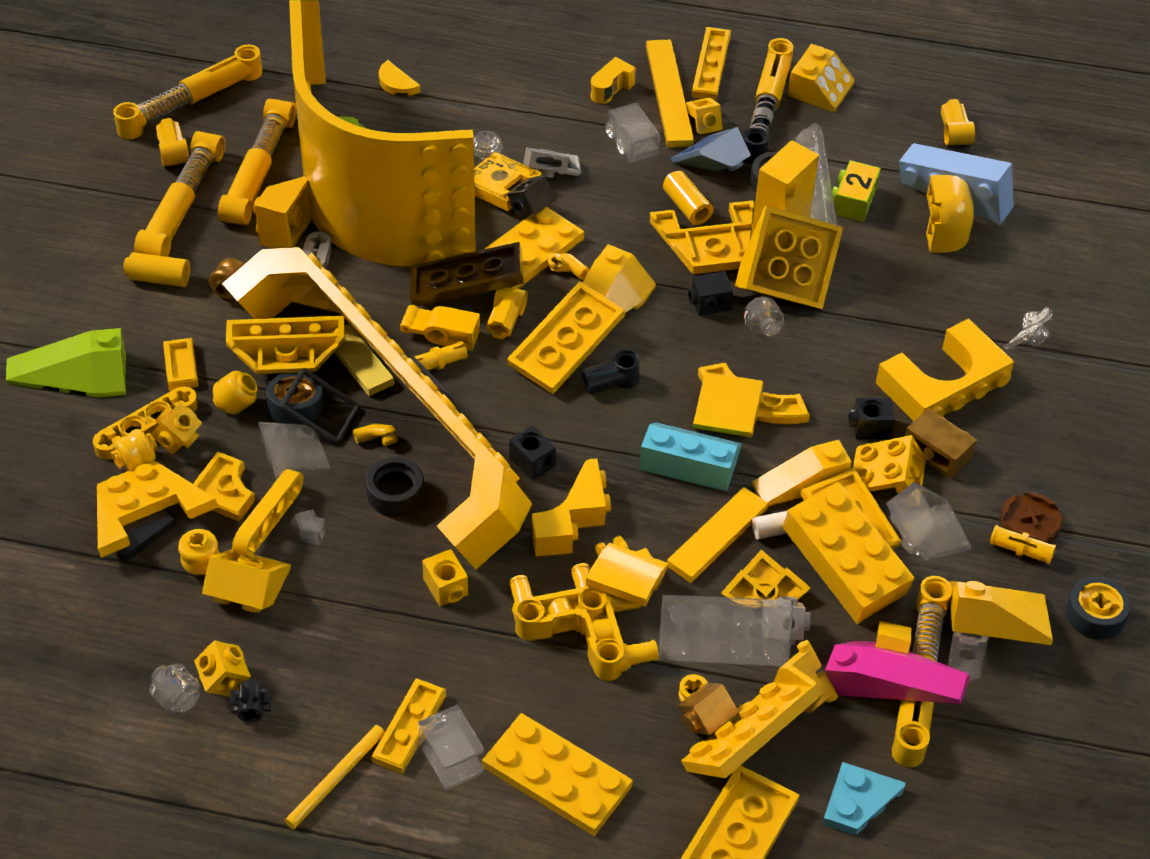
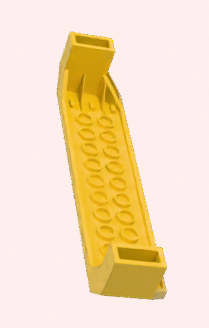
M299 247L263 249L223 283L226 289L253 319L274 318L291 302L340 313L475 459L470 497L440 522L437 527L474 569L477 570L519 532L532 506L531 501L516 483L520 479L518 475L511 469L509 463L499 452L496 453L486 438L473 428L474 426L455 409L456 407L444 394L440 393L437 386L427 375L425 376L415 362L404 354L399 345L387 336L383 328L370 318L371 316L367 311L354 301L355 299L338 284L339 282L322 267L323 265L312 252L307 256Z

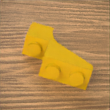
M597 459L585 461L568 497L561 505L549 511L532 513V538L535 557L573 553V541L578 540V528L605 525L606 513L611 512L609 494H604L603 489L606 488V475L604 470L599 471Z

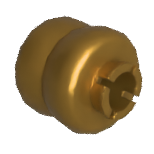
M235 258L223 259L210 274V287L216 295L225 299H234V296L226 289L223 283L245 265L242 261Z

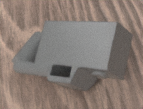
M526 147L523 163L528 167L539 169L542 176L553 178L557 172L572 176H579L582 173L580 160L576 155Z

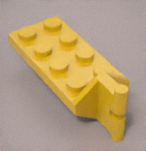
M808 640L797 645L799 652L779 668L774 681L762 687L759 691L760 694L751 702L741 705L738 708L739 712L715 730L705 741L698 742L691 747L690 753L681 760L687 772L726 778L802 712L812 713L825 700L826 702H832L838 698L826 672L821 671L816 674V671L822 665Z

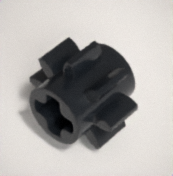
M257 680L241 682L238 690L230 691L231 713H237L238 718L246 722L260 720L263 717V711H271L270 689H264V685Z

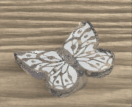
M1047 306L1040 313L1037 311L1026 312L1023 317V329L1010 342L1003 345V348L1008 350L1025 341L1031 347L1041 344L1050 334L1043 324L1051 319L1053 311Z

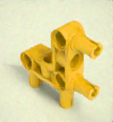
M577 564L571 570L576 589L535 597L532 595L527 576L518 575L511 578L510 587L515 601L512 607L515 631L521 639L532 641L550 638L553 634L572 630L581 632V634L585 635L588 644V658L594 673L598 678L605 681L617 679L621 676L622 672L631 669V665L658 660L659 653L655 640L627 645L623 643L614 613L636 608L640 609L641 605L586 586V577L590 572L588 564Z

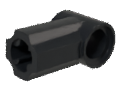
M621 350L614 355L611 361L581 369V375L587 392L591 394L617 385L622 388L636 386L640 380L639 355L632 350Z

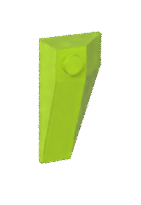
M121 328L88 331L7 358L6 382L11 385L42 389L45 386L59 388L60 392L70 393L71 390L86 392V396L96 398L126 395V350Z

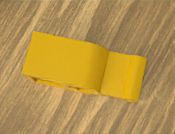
M410 305L400 324V331L422 334L431 343L442 346H449L462 341L467 351H473L480 333V314L444 306L435 307L430 311Z

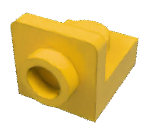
M711 98L686 102L688 114L695 118L697 133L705 134L722 130L721 106L719 103Z

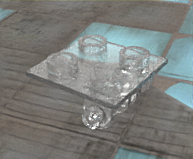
M259 422L258 425L262 433L261 442L266 447V456L268 457L269 464L273 465V475L275 478L278 479L286 469L330 471V465L316 431L307 425Z

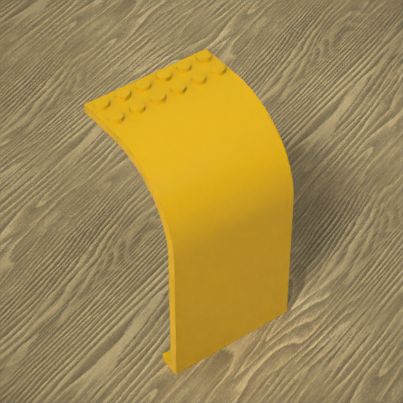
M289 0L292 70L303 176L308 178L312 220L320 232L327 233L331 238V242L340 249L364 260L392 266L410 267L411 265L475 252L473 130L388 133L356 126L330 113L311 93V85L326 84L319 0Z

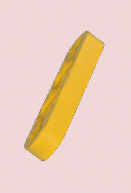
M186 386L178 387L99 431L93 438L96 455L100 459H112L110 452L115 451L113 442L120 436H127L129 433L125 431L129 427L138 426L145 435L147 433L151 434L159 425L155 421L156 419L151 418V416L156 412H163L167 407L173 410L181 403L184 407L195 412L198 408L195 391Z
M291 469L283 471L238 529L232 545L234 553L248 558L253 556L299 495L304 481L302 473Z

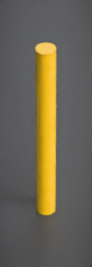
M375 725L285 819V823L291 829H295L383 737L385 731L380 726Z

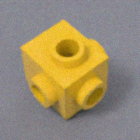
M179 403L172 411L167 407L157 417L155 421L159 425L151 433V436L173 455L182 446L188 449L199 436L195 431L203 422L197 418L191 409Z
M214 640L194 660L204 690L208 693L230 697L231 690H238L241 682L251 678L240 646Z

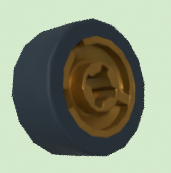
M299 372L285 373L275 377L270 381L266 389L267 411L272 419L281 424L290 426L305 425L285 412L280 406L281 401ZM304 375L287 406L313 422L320 416L323 410L322 386Z

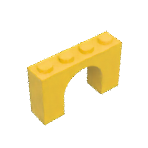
M968 318L946 330L942 350L964 370L966 374L964 377L952 381L931 378L924 374L903 353H900L879 364L876 384L915 421L928 408L938 415L944 416L953 410L961 409L966 403L974 399L982 398L987 392L996 387H1003L1011 379L1014 361Z

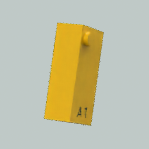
M791 140L759 169L751 237L765 206L810 218L819 154Z

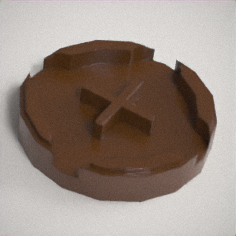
M1025 492L1024 495H1012L1004 502L1000 522L1001 527L1019 534L1025 532L1030 534V538L1049 544L1059 536L1063 517L1058 511L1059 507L1048 497L1034 492Z

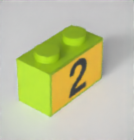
M850 160L846 170L841 169L837 182L839 187L834 186L830 202L834 203L833 214L864 222L878 186L881 168Z

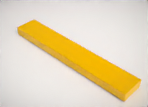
M671 39L646 41V51L667 148L691 147L694 143V138Z

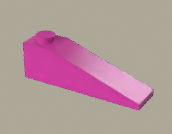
M852 641L835 645L825 669L838 696L952 704L962 703L970 679L969 674L923 656L912 652L906 654L875 647L876 642Z

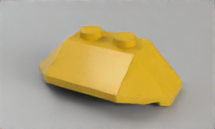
M344 316L227 320L226 346L256 374L297 373L302 369L316 372L345 341Z

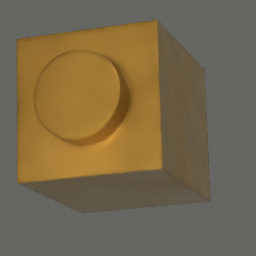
M706 683L677 705L683 714L682 721L684 725L695 734L710 735L739 712L724 685L718 683Z

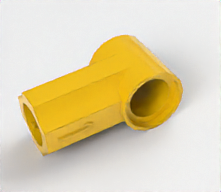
M958 99L949 100L941 106L940 111L944 123L945 145H973L975 141L974 123L972 121L968 122L964 105Z
M171 118L162 119L161 123L156 126L160 142L159 150L163 167L187 163L190 157L186 139L182 138L179 123Z
M516 288L496 290L493 310L487 322V332L491 333L494 338L503 340L511 335L518 315L522 316L525 311L528 297L527 291Z

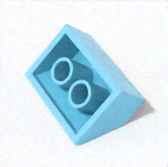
M655 422L649 425L643 440L639 470L727 492L742 443Z

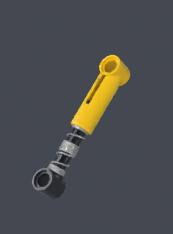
M784 38L773 39L768 45L766 61L754 99L756 106L750 128L743 133V140L751 156L743 161L749 164H753L757 157L767 153L769 127H771L774 117L773 112L780 105L787 75L791 69L793 44Z

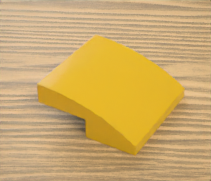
M609 543L601 552L586 577V586L646 607L653 591L658 589L668 568V563Z

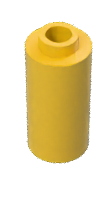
M683 171L672 172L666 176L663 190L693 225L705 223L712 216L714 210L710 202Z
M132 252L129 257L125 258L123 271L127 274L129 280L186 287L190 277V262L188 259Z

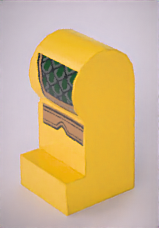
M617 57L612 59L591 78L592 91L590 97L592 101L598 104H605L610 102L613 95L620 89L630 90L635 85L636 67Z

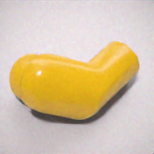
M554 253L548 258V265L555 272H572L581 280L585 279L589 272V268L571 254Z
M371 424L353 430L357 444L380 437L382 444L385 446L398 441L395 434L397 430L392 425Z

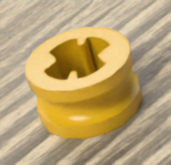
M696 674L685 676L680 682V701L683 702L692 695L688 693V689L692 691L696 688L699 689L708 683L707 680Z

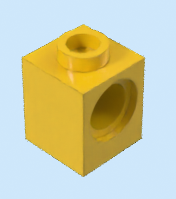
M452 549L422 560L423 579L439 607L448 603H455L468 595V576Z

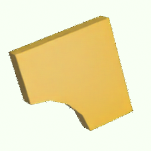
M218 451L193 484L216 498L218 508L211 511L240 522L254 503L255 493L245 488L241 481V476L245 469L244 461Z

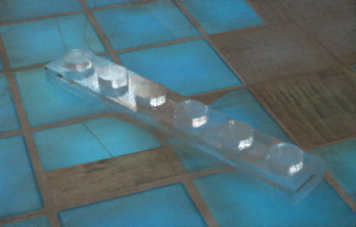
M814 123L796 136V143L819 154L810 218L837 225L822 127Z

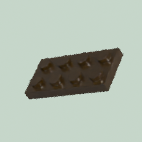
M520 242L411 265L410 300L412 305L417 307L429 306L441 301L457 300L464 296L484 294L488 291L512 288L523 284V256Z

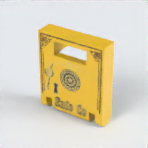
M494 152L490 155V158H486L474 168L475 196L509 211L512 209V206L507 196V193L510 191L507 189L519 179L523 182L527 178L542 176V173Z

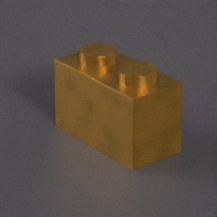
M929 408L907 427L905 436H913L926 457V463L950 479L972 459L977 439L969 433L961 430Z

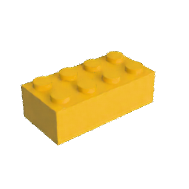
M839 481L787 511L783 529L856 624L907 595L915 577Z

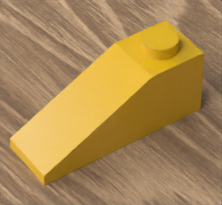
M838 439L808 448L752 481V486L757 496L768 502V506L800 498L802 489L850 470L851 460Z

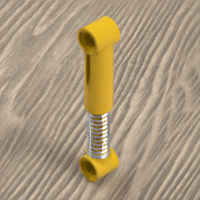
M250 44L242 45L235 50V55L181 80L179 86H175V88H171V90H167V92H163V94H159V96H155V98H151L147 102L144 101L143 104L136 105L135 103L124 102L117 105L113 110L117 134L119 137L127 140L138 138L143 133V127L149 121L157 117L160 118L165 113L168 114V111L172 112V109L176 110V107L180 108V105L184 106V103L193 105L242 80L252 81L258 79L262 75L259 48Z
M270 98L266 100L263 110L264 123L252 149L247 151L228 194L222 195L218 205V220L220 222L244 226L250 223L253 204L272 164L271 156L284 129L292 128L296 117V104L294 102Z
M200 131L194 133L190 146L191 156L176 182L170 185L145 230L141 229L137 233L134 242L135 253L169 256L171 241L195 199V191L205 172L213 161L220 162L224 155L225 138L223 136Z
M940 576L925 578L921 583L916 601V609L919 615L912 653L936 662L943 619L947 613L952 596V586L945 578ZM900 701L892 746V756L899 765L916 767L923 762L930 741L934 702ZM914 706L919 707L917 722L912 721Z

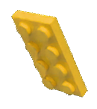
M546 207L537 215L524 219L485 249L520 242L523 256V284L512 287L519 289L549 266L548 258L551 254H565L584 239V231Z
M579 281L507 358L508 365L551 394H554L623 319L625 309Z
M522 713L482 759V768L592 836H595L630 791L633 784L631 778Z
M740 765L732 773L681 859H765L798 803L799 794Z

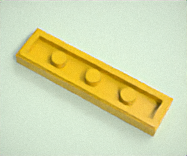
M706 27L692 88V98H711L717 101L731 30Z
M743 487L667 559L668 568L692 583L752 525V518L761 516L767 510L768 502Z

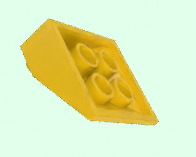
M765 206L742 257L735 288L823 309L843 227Z
M969 581L967 583L949 582L952 586V596L950 599L952 631L1052 645L1053 638L1045 594L985 586L977 581Z

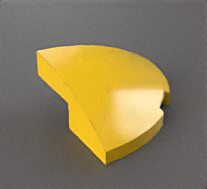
M760 550L751 562L726 586L721 595L740 606L758 609L763 608L764 601L778 602V597H794L799 599L811 587L787 567L784 569L763 550Z

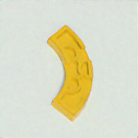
M726 363L698 368V376L702 384L705 372L736 377ZM765 392L761 394L756 420L775 424L809 422L810 415L800 394L776 395Z

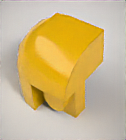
M931 175L927 191L930 218L926 236L930 253L957 251L963 248L969 241L973 224L974 207L970 188L963 179L957 176Z

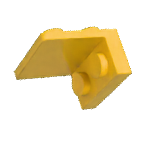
M912 435L865 444L856 448L853 468L857 470L870 492L895 487L897 493L902 495L908 506L920 504L926 457Z

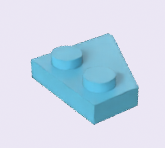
M842 762L822 825L856 836L867 826V822L870 819L876 818L885 810V806L891 800L903 794L906 783Z

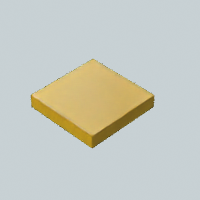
M705 372L693 422L694 428L752 437L763 390V381Z

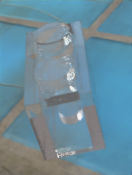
M637 102L608 111L607 134L615 140L620 153L625 154L630 163L659 154L660 134Z

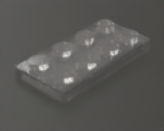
M662 595L658 660L781 667L790 660L793 601Z

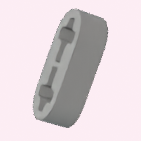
M325 232L311 233L306 238L303 252L307 256L312 252L325 269H327L332 252L331 238Z

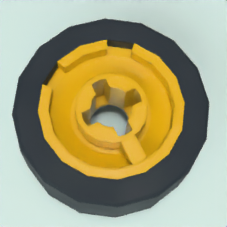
M1089 577L1079 581L1073 587L1067 602L1066 615L1069 623L1082 635L1093 639H1110L1118 635L1125 627L1130 615L1131 602L1126 591L1112 580L1102 577Z

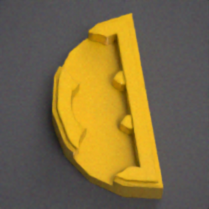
M389 60L381 65L379 69V82L385 91L396 95V92L408 93V96L420 92V85Z

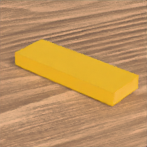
M416 678L371 756L372 763L403 775L445 699L446 689Z

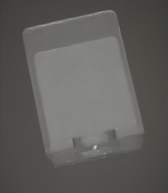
M458 704L418 722L419 745L445 790H449L484 773V768L477 757L484 752L483 746Z

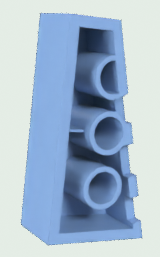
M915 143L911 145L899 160L901 183L924 193L928 191L931 175H951L963 179L970 188L974 214L1001 225L1014 207L1012 163Z

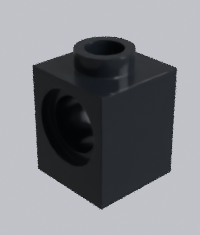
M545 176L527 178L507 193L512 209L516 212L518 218L535 216L556 200Z
M725 271L693 276L692 288L688 289V299L690 305L695 306L698 316L731 311L733 289Z
M856 398L854 410H849L848 414L849 427H854L855 439H891L895 422L892 398Z
M532 425L523 432L516 433L509 440V459L533 481L556 466V446Z

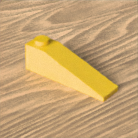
M609 244L594 261L582 282L625 309V313L632 308L636 310L641 307L656 288V283L633 254Z

